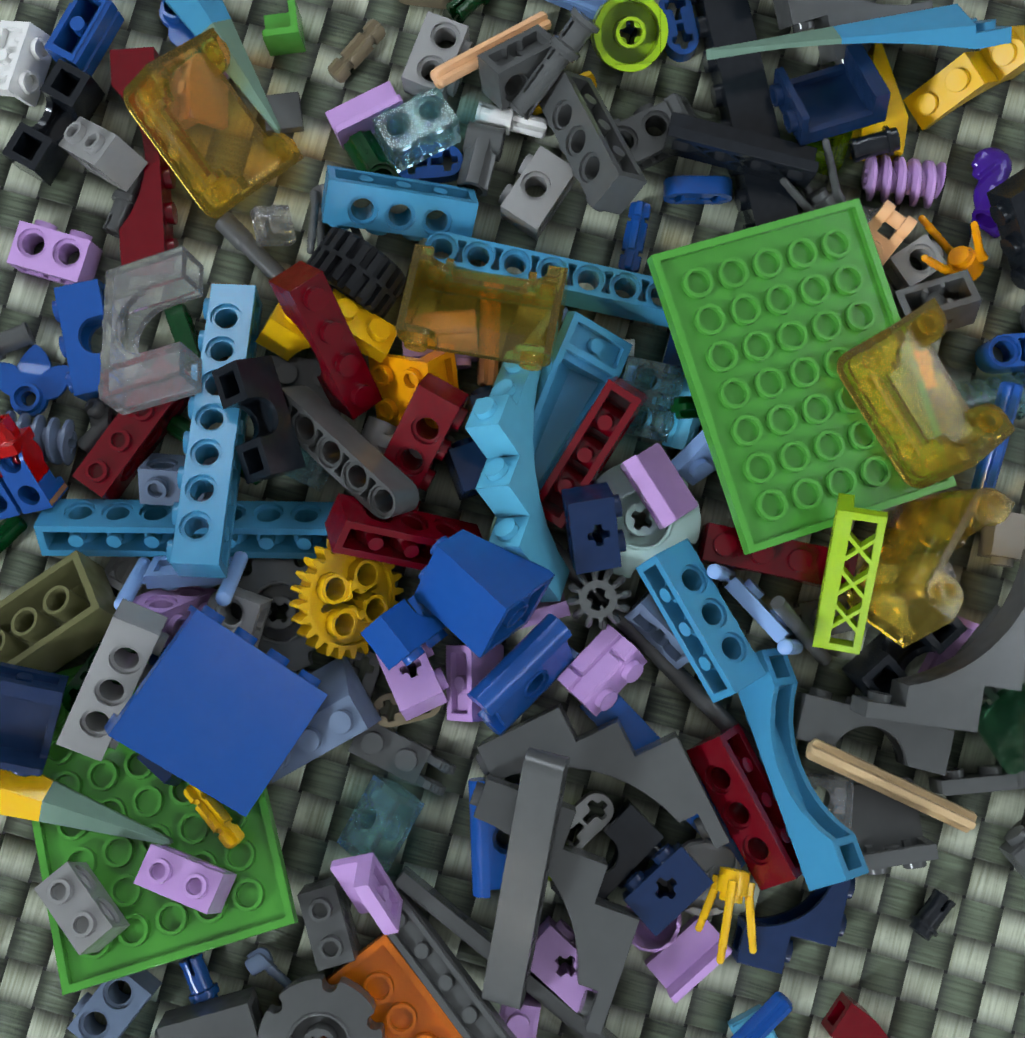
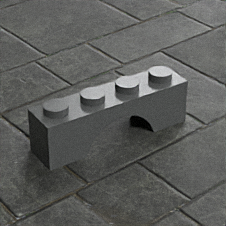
M810 687L809 694L797 691L793 717L796 739L811 742L814 738H817L835 746L839 739L847 732L858 727L873 726L883 732L889 739L894 749L896 762L908 767L945 776L955 733L954 730L867 718L850 710L852 697L847 696L846 702L843 703L832 700L833 692Z

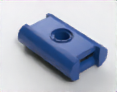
M547 614L467 694L473 702L482 708L478 713L479 717L499 736L503 735L579 655L577 651L568 645L567 640L572 636L570 630L553 614Z
M476 777L468 780L469 803L477 781L485 783V777ZM469 804L473 896L477 898H491L490 890L501 889L508 844H502L496 840L499 829L475 818L474 811L476 806Z

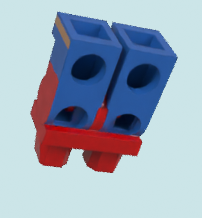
M9 413L0 415V520L19 516L22 512L23 514L53 508L68 489L61 476H53L44 461L41 447L33 440L35 435L30 426L18 429Z

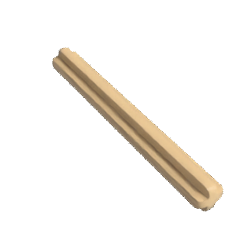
M814 738L806 746L805 757L956 829L968 833L971 829L974 830L977 825V815L975 812L820 739Z

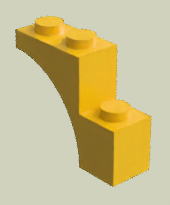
M1025 25L1011 26V43L982 48L980 51L964 52L903 100L921 130L928 129L969 100L1000 83L1015 78L1025 70Z
M333 289L332 292L361 353L381 363L388 355L399 328L378 315L370 313L346 295ZM278 302L255 342L288 361L297 352L311 348V345L293 321L285 315Z

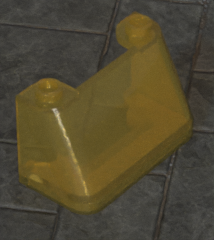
M212 27L147 63L125 87L123 99L130 114L201 210L209 217L217 219L296 165L304 157L293 139L280 132L278 134L275 132L267 137L223 74L230 66V51L227 44Z
M415 244L395 328L398 338L404 342V346L407 349L416 352H424L430 349L514 363L529 371H539L542 367L550 365L567 298L568 268L549 265L546 276L538 278L537 272L530 271L528 279L459 269L456 268L455 259L447 258L446 264L434 258V247Z
M935 297L841 355L837 362V372L842 383L899 476L909 486L919 489L933 485L976 466L1016 431L1006 413L995 404L984 403L970 409L938 358L931 344L945 334L947 319Z
M984 487L936 492L897 505L886 524L867 622L903 648L953 622L962 606L964 597L959 583L943 571L954 550L965 545L969 536L985 526H996L1004 522L1011 513L1015 502L994 488ZM866 561L863 562L857 574L868 568L869 564ZM865 581L859 583L863 587V589ZM853 588L847 592V602L850 608L861 603L862 600Z

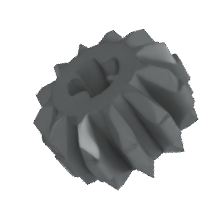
M614 568L606 569L604 577H600L599 571L591 572L592 579L586 573L578 574V579L584 586L571 582L568 586L569 590L579 594V596H571L567 599V605L580 604V608L574 611L572 617L578 619L584 613L588 615L584 624L586 628H590L594 618H598L599 628L605 630L607 628V616L617 625L621 622V618L614 609L626 613L630 609L627 603L618 600L631 597L630 589H617L623 585L626 578L621 575L614 582L610 580ZM598 588L604 589V597L609 599L608 604L602 601L600 606L594 605V598L589 595V592L593 590L596 593Z

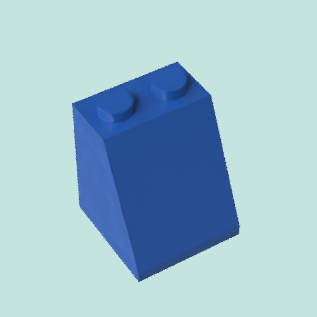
M462 529L449 538L447 536L441 537L430 550L432 557L428 565L422 569L418 576L420 583L414 593V597L481 658L528 623L555 575L549 569Z

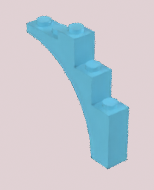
M539 349L517 351L505 355L489 397L476 399L465 426L469 435L487 458L475 489L497 517L489 542L549 569L555 576L540 602H559L570 570L558 552L547 525L539 495L533 446L534 407L538 381L545 359Z

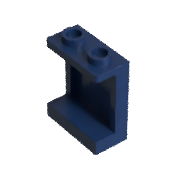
M862 44L846 46L844 63L789 79L783 67L776 68L774 84L770 85L769 88L773 106L780 108L785 128L788 133H793L799 146L885 121L891 94Z
M0 662V769L11 771L13 774L23 777L31 775L42 776L69 676Z

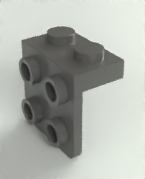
M900 776V778H903L914 784L911 778L906 776ZM860 783L845 785L839 788L838 798L842 821L856 835L869 870L867 875L885 874L889 872L888 867L903 865V868L906 869L923 868L927 866L926 861L939 859L936 843L923 836L918 810Z

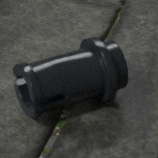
M887 125L882 127V131L849 139L850 152L854 163L885 153L888 156H892L894 151L900 150L901 147L897 128L889 129Z
M934 889L918 914L910 916L913 921L909 927L922 938L929 941L932 936H938L936 930L956 904L952 900H948L949 897Z

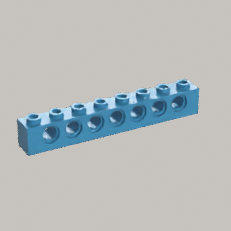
M211 284L210 297L205 298L203 302V316L206 324L205 330H200L198 335V348L201 352L200 363H195L193 368V381L196 385L195 397L191 396L188 401V415L191 419L190 431H185L183 435V451L186 454L184 466L179 467L177 474L178 488L181 489L179 502H174L172 507V523L175 526L174 538L168 540L166 547L167 561L181 577L227 578L241 474V464L235 447L245 443L248 414L240 408L223 409L219 395H213L217 388L212 371L234 360L256 357L258 343L255 341L259 336L262 302L256 285ZM234 324L232 327L224 328L227 325ZM231 356L225 361H219L223 357ZM214 423H222L221 426L216 429H208ZM218 457L214 463L203 465L204 461L208 458ZM213 492L208 500L197 501L203 493ZM208 528L207 533L203 537L192 538L198 529Z
M60 499L53 508L41 510L34 524V530L42 556H68L75 550H78L85 556L154 557L166 556L167 542L169 539L174 538L175 526L172 523L173 506L140 504V500ZM237 501L230 557H233L235 552L242 551L248 555V558L303 559L304 557L316 559L314 547L327 548L328 535L325 522L334 502ZM208 528L198 529L192 538L203 537L207 533Z

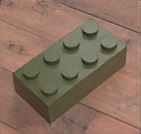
M75 550L1 600L0 662L54 673L100 642L116 612L114 608L116 597L104 568L78 550Z

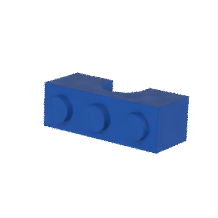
M98 279L55 287L54 294L56 300L52 301V310L55 319L61 325L63 336L59 337V347L62 355L67 358L69 371L66 372L65 377L69 391L72 394L74 393L75 397L86 402L92 398L104 399L130 393L123 358L113 351L94 353L91 348V338L94 332L104 325L116 323L109 287Z
M414 595L407 601L403 599L381 614L361 632V635L388 670L401 661L407 667L425 653L421 647L422 645L426 644L431 649L448 634L444 630L446 626Z

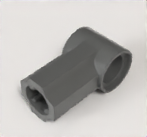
M469 121L463 146L464 158L457 179V186L474 189L478 199L488 195L495 163L500 161L506 129Z

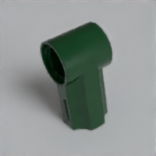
M371 130L355 133L343 145L357 170L399 177L396 168L390 164Z

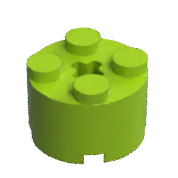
M607 0L599 7L592 20L600 28L597 34L592 33L591 43L596 55L605 65L619 71L636 72L647 68L659 57L667 43V18L654 0ZM627 21H630L631 28H637V36L631 37L629 44H627L625 37L620 36V29L626 28Z

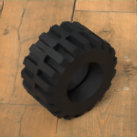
M337 227L330 228L306 262L323 271L332 291L333 289L338 290L370 313L376 314L383 319L408 285V281L401 269L385 254L356 234Z

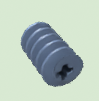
M12 410L5 413H9L18 429L30 426L35 435L33 440L41 447L45 462L50 461L55 465L64 462L67 466L73 462L77 448V434L75 432V423L72 419L65 420L61 429L58 417H51L46 426V419L43 415H36L32 423L29 413H22L18 419L17 414Z

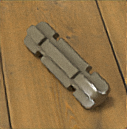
M370 19L362 28L364 32H358L340 52L342 57L340 59L335 58L328 66L329 74L337 82L344 83L352 74L350 70H356L374 49L372 45H378L385 37L384 27L375 19Z

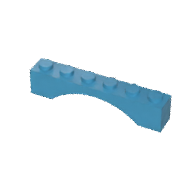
M777 648L760 650L756 654L767 674L739 691L738 695L809 891L867 874L869 870L855 833L842 824L823 804L811 786L801 764L793 724L794 699L798 682L788 655L780 654Z

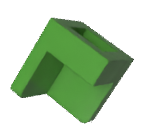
M287 0L289 12L264 15L265 29L262 30V36L270 56L306 52L302 17L296 0Z

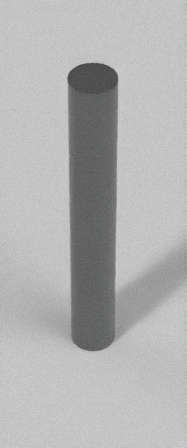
M783 596L774 597L770 603L773 610L821 666L828 665L832 660L830 653L826 649L812 647L813 632Z

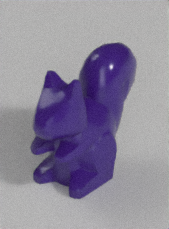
M988 147L978 151L971 163L973 168L972 176L978 180L973 191L974 210L972 221H977L982 230L993 238H998L1000 233L997 224L990 215L991 205L987 192L1009 178L1012 171V161L1003 150Z

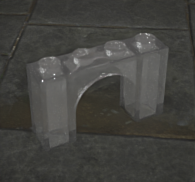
M183 245L106 270L98 392L99 399L121 415H127L202 393V359L182 342L179 341L139 353L138 349L141 334L155 315L168 307L203 297L204 266Z

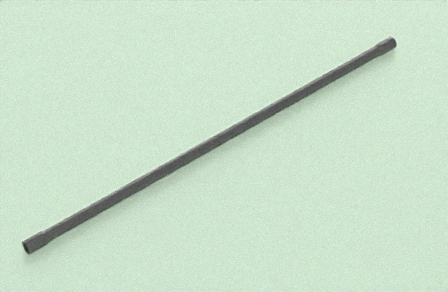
M231 212L225 213L218 219L215 228L269 280L285 271ZM362 354L370 370L368 356ZM448 434L447 439L451 440L452 444L457 442L450 434ZM552 536L558 552L570 570L568 579L571 582L584 586L575 573L569 552ZM586 573L588 577L592 579V575L590 573ZM598 588L596 593L593 590L589 592V595L594 598V605L600 606L602 601L608 604L609 599L604 597V589ZM614 609L621 618V622L614 625L720 731L739 723L718 701L712 702L705 688L683 666L677 670L624 617L627 614L626 612ZM739 723L766 773L764 764L760 760L759 750L757 748L753 734H750Z

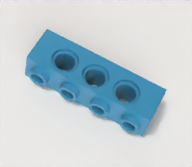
M327 165L321 214L322 223H327L331 227L345 230L350 227L360 228L374 235L400 234L406 239L421 241L423 238L427 239L436 232H448L472 237L479 202L475 190L470 188ZM361 198L371 201L364 208H358L353 205L356 200ZM399 204L408 207L400 214L390 211L393 206ZM439 210L444 212L438 219L427 218V215L432 211Z
M688 538L656 554L636 567L637 572L713 703L736 694L767 674L757 654L753 651L740 629L737 620L733 617L723 600L719 589L707 575V570Z

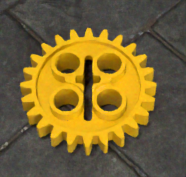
M327 539V548L314 547L316 559L303 558L308 567L306 572L298 570L295 572L302 581L300 585L290 587V590L299 593L298 599L289 602V606L299 609V612L291 618V621L301 624L296 633L307 638L305 644L317 649L316 652L340 660L343 656L355 659L357 652L366 655L369 651L368 643L361 635V632L381 614L399 603L395 601V596L404 592V589L396 587L395 582L402 577V574L391 571L395 567L394 564L334 553L331 551L329 539Z

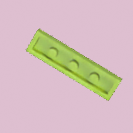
M838 493L814 624L812 647L860 655L888 512L854 507L855 495ZM852 521L877 523L875 534L860 542L851 531ZM850 541L853 547L847 550L848 542ZM872 546L871 554L867 551V548ZM860 553L869 565L866 570L853 577L844 566V563ZM843 576L846 579V581L841 584V579ZM863 581H865L864 589H863V587L859 584V583H861V582H863ZM853 588L862 600L861 603L846 610L838 600V596ZM835 610H837L840 615L834 617ZM856 615H858L857 622H856V620L853 618V617L856 616ZM845 621L855 632L853 641L830 637L832 629Z

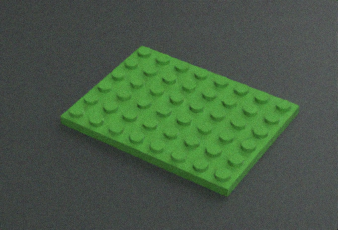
M859 198L653 254L647 259L744 555L832 527L838 493L855 495L854 507L881 511L957 486Z
M83 665L60 671L56 674L69 676L68 685ZM62 703L49 755L42 774L170 837L174 843L168 846L237 874L222 912L204 914L133 884L150 844L158 843L32 821L42 881L67 861L87 862L130 924L127 929L99 952L79 955L47 909L62 995L74 993L298 923L267 786L246 817L222 804L233 818L232 824H237L245 833V838L241 843L232 849H227L217 838L219 834L213 833L195 810L197 805L191 804L184 796L183 791L189 783L182 780L178 786L164 784L137 759L139 755L137 752L120 742L116 750L110 747L107 748L102 761L57 745L58 737L70 713L64 708Z

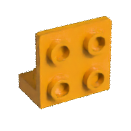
M441 346L421 358L388 354L381 363L368 356L371 375L383 400L375 405L377 418L394 426H398L418 384L428 372L459 389L455 350L453 347ZM424 418L428 426L438 429V425L433 419Z

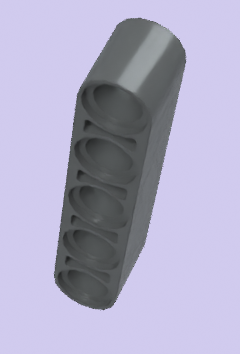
M306 385L282 387L299 445L374 516L379 519H388L413 511L417 507L419 492L413 481L311 388Z

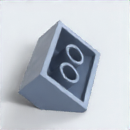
M343 656L341 660L336 658L311 673L321 680L318 688L328 694V696L272 777V783L382 720L347 657Z

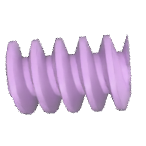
M882 154L878 160L876 156L865 160L861 185L862 189L866 192L867 201H871L876 191H879L882 203L889 198L891 193H894L896 205H900L905 195H909V206L915 207L919 197H923L924 208L929 209L934 199L938 198L943 189L947 166L945 162L935 165L934 161L926 160L921 164L919 159L911 158L906 163L905 158L900 156L895 157L891 161L890 156Z

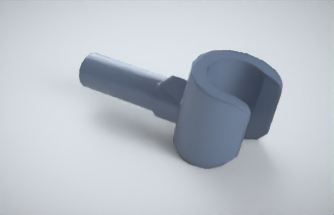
M257 948L247 955L245 966L251 975L256 976L265 970L269 976H272L284 988L293 982L277 968L267 948Z

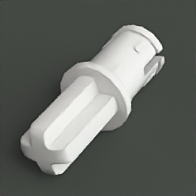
M479 101L475 116V122L506 129L505 134L508 136L510 132H515L542 139L546 135L548 126L545 118L531 115L526 120L512 108H506L502 111L498 106Z

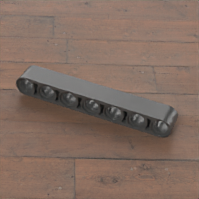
M532 747L528 748L521 771L482 990V999L518 1010L522 1008L528 988L570 763V757Z

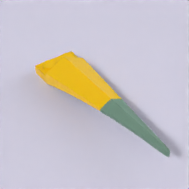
M0 769V815L163 845L174 843L170 837L44 774L42 776L31 775L23 777L15 775L11 771Z

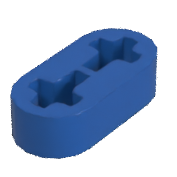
M660 0L659 6L666 15L668 22L666 54L676 62L688 61L694 56L699 43V34L691 0ZM669 3H674L676 8H680L678 20H675L673 11L668 9ZM678 31H681L683 41L688 42L686 49H682L680 44H675Z
M453 145L412 147L403 149L398 153L395 158V168L399 177L434 183H448L458 179L463 156L460 150ZM446 156H450L452 162H458L452 164V170L445 171L443 165H433L443 163ZM408 160H415L416 165L419 166L416 167L415 174H408V170L402 168L408 166Z
M680 175L668 177L663 181V200L670 204L714 205L727 203L732 200V179L726 176Z

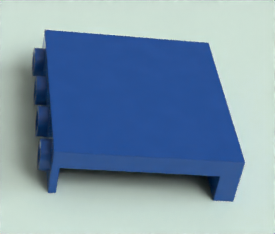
M206 604L201 611L190 605L187 610L191 613L120 714L116 715L113 713L104 728L111 738L246 817L328 694L318 688L321 680L303 668L299 674L287 668L286 666L290 660L276 650L270 648L267 653H264L254 645L258 639L238 626L235 632H232L223 626L222 622L225 617Z

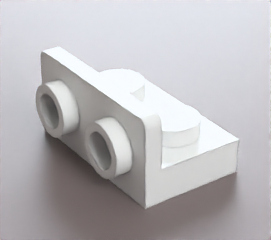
M5 20L0 22V96L15 97L26 105L35 107L41 94L40 89L44 84L52 56L44 49L50 35L31 22Z

